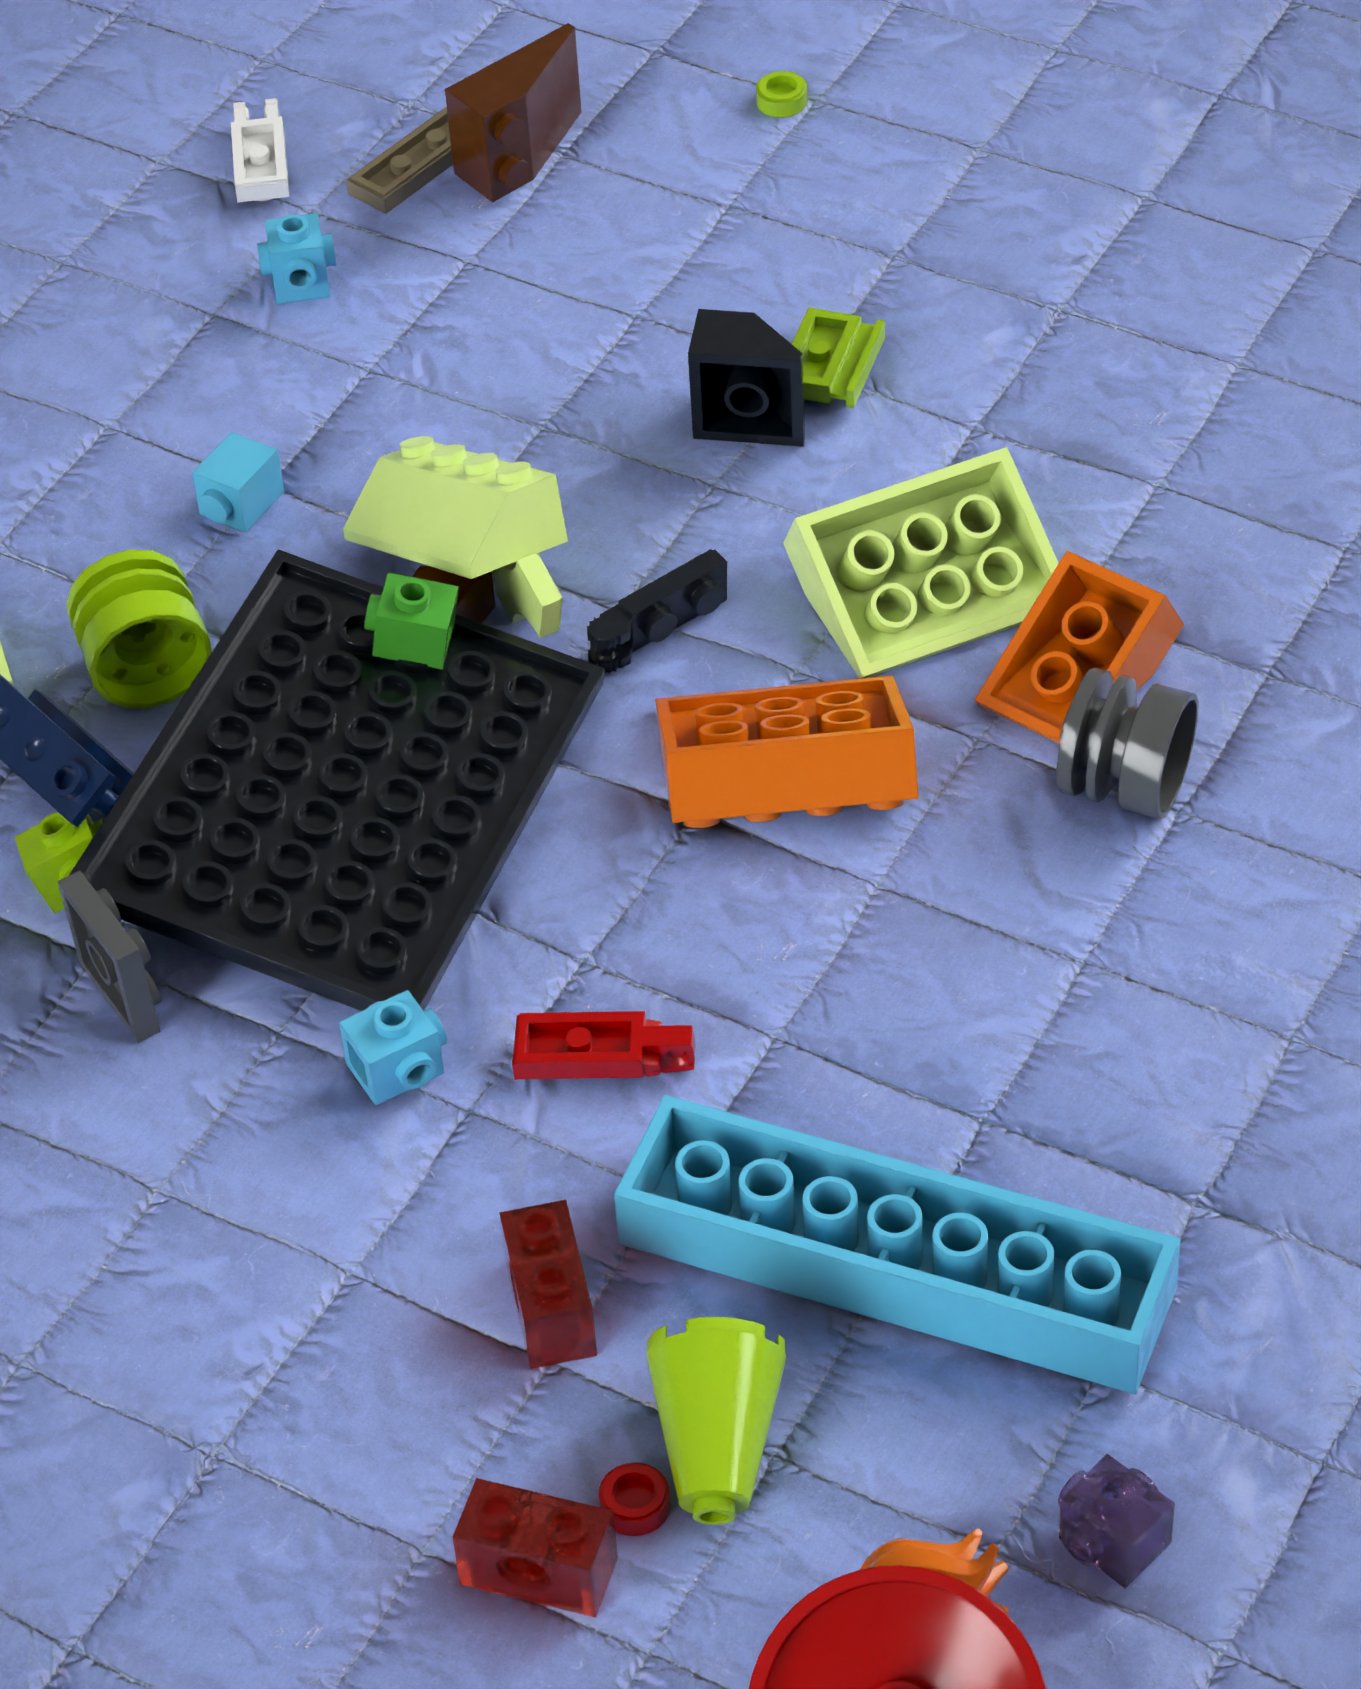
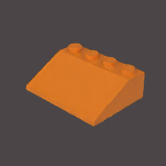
M893 675L655 699L672 823L684 822V825L690 828H706L720 823V818L745 816V819L748 821L767 822L781 817V812L806 810V813L810 815L827 816L841 812L842 806L867 804L871 809L888 810L902 806L904 800L919 799L914 727Z

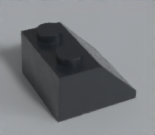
M698 309L688 350L693 439L804 447L803 353L753 312Z

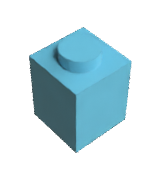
M233 432L192 472L199 514L216 523H223L243 532H247L284 493L278 449Z

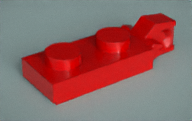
M645 1011L520 1013L516 1018L512 1060L514 1080L644 1078V1075L652 1077L659 1075L660 1072L671 1073L694 1070L695 1036L693 1026H662L660 1021L646 1019Z

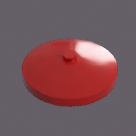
M902 1565L878 1566L854 1571L837 1577L807 1594L779 1621L768 1637L758 1656L749 1689H1047L1041 1667L1029 1642L1010 1616L992 1599L969 1584L944 1573L921 1567Z

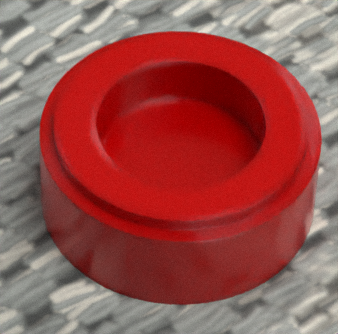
M638 1462L622 1464L608 1472L599 1487L600 1512L604 1522L615 1532L626 1536L646 1535L658 1529L666 1521L671 1507L669 1485L665 1476L655 1467Z

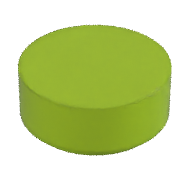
M776 71L763 76L756 84V105L762 113L777 118L791 117L802 112L807 106V83L798 74L789 71Z

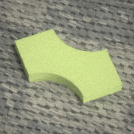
M538 553L518 559L514 563L492 571L494 591L512 623L527 619L539 638L559 631L563 598Z

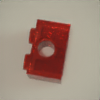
M566 1199L499 1212L505 1261L530 1369L597 1356L593 1309Z
M476 1478L452 1537L461 1585L595 1618L618 1560L613 1510Z

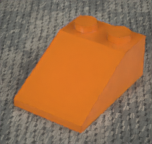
M1066 551L974 701L977 705L1059 744L1067 711L1081 680L1089 669L1099 668L1110 671L1113 677V685L1120 676L1134 677L1138 691L1154 675L1183 628L1184 623L1166 595L1070 551Z

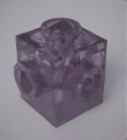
M1106 1454L1090 1471L1080 1470L1076 1472L1060 1492L1058 1498V1505L1060 1506L1059 1539L1066 1550L1078 1562L1086 1566H1096L1125 1589L1172 1543L1175 1503L1159 1492L1154 1482L1145 1473L1136 1468H1126L1109 1454Z

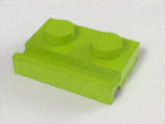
M808 307L792 342V345L803 353L804 400L830 404L832 398L846 400V407L854 408L884 342L885 320L877 319L875 325L861 323V316Z

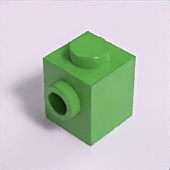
M388 572L382 595L371 594L366 612L364 629L374 631L372 656L396 661L401 659L428 664V667L443 670L454 628L459 586Z

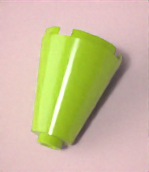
M730 1317L686 1319V1332L667 1337V1325L656 1329L647 1339L646 1360L678 1504L683 1510L692 1513L693 1519L699 1523L707 1525L727 1524L735 1520L736 1514L747 1510L750 1506L786 1363L785 1339L778 1334L774 1343L765 1338L764 1325L754 1321Z

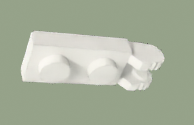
M277 98L265 99V118L250 120L249 109L246 107L245 102L233 103L234 122L230 123L237 203L248 201L265 202L275 198L290 197L283 119L279 115Z

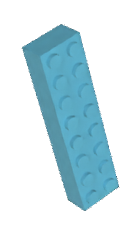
M665 1094L614 1193L619 1245L1132 1394H1137L1177 1289L1181 1241L1179 1237Z

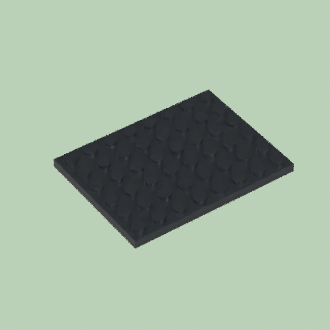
M278 549L70 875L81 871L96 891L105 888L113 898L121 920L360 1011L367 1009L376 1002L385 1001L406 990H409L424 1011L600 691L604 681L605 668L455 614L454 628L443 670L428 667V664L401 659L396 661L372 656L374 631L364 629L365 618L371 594L381 596L383 587Z

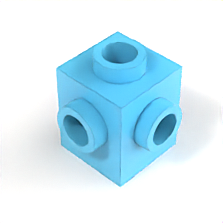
M318 213L305 215L291 214L282 218L265 220L267 242L257 243L261 275L272 274L277 304L330 297L326 267L336 266L332 233L321 234Z
M409 990L385 1001L376 1002L367 1009L339 1022L345 1062L375 1106L408 1090L420 1088L431 1079L444 1074L441 1046L447 1043V1037L443 1025L431 1008L425 1011L422 1010Z

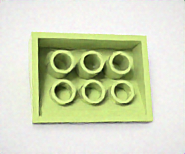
M1007 447L794 519L783 542L805 596L859 678H870L1021 625L1059 564Z

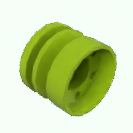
M129 549L104 556L85 568L71 585L66 601L69 621L75 633L78 646L82 649L84 662L93 687L106 701L124 708L149 709L171 703L187 692L212 653L209 635L199 611L195 608L194 598L191 590L188 588L184 572L172 558L153 550Z

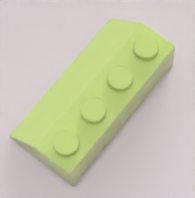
M419 436L404 440L399 444L400 450L379 457L343 527L344 538L347 541L469 579L504 567L534 553L537 554L568 542L556 474L531 468L528 462L500 460L497 454L494 453L478 454L466 451L464 445L436 443L433 437Z

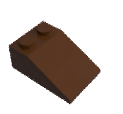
M569 23L445 89L454 174L492 202L534 180L582 112L575 27Z

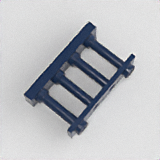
M0 674V760L74 826L78 827L87 815L90 816L93 822L101 818L105 820L134 773L49 697L34 689L27 698Z

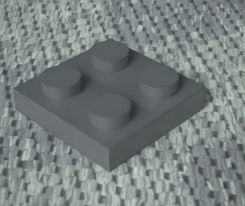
M81 871L58 881L82 968L138 1043L161 1032L154 1007L161 1003V996L152 977L145 970L144 964L151 961V956L140 933L134 927L128 930L124 929L120 923L121 916L109 892L105 888L96 891Z

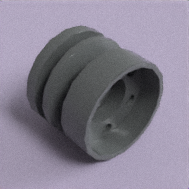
M1099 668L1089 669L1081 680L1061 730L1056 768V782L1059 791L1076 796L1081 794L1086 787V794L1089 800L1100 802L1106 798L1116 780L1119 779V804L1122 809L1158 819L1166 817L1176 800L1189 764L1198 722L1199 701L1197 695L1165 685L1154 684L1149 688L1139 707H1137V685L1134 677L1120 676L1113 685V677L1110 671Z

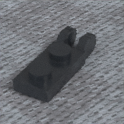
M710 549L619 600L617 605L601 613L599 618L594 617V620L589 621V626H587L588 641H590L588 662L605 668V673L616 672L617 668H623L630 664L632 652L650 642L664 640L674 629L699 615H707L713 612L721 603L727 600L728 562L716 550Z

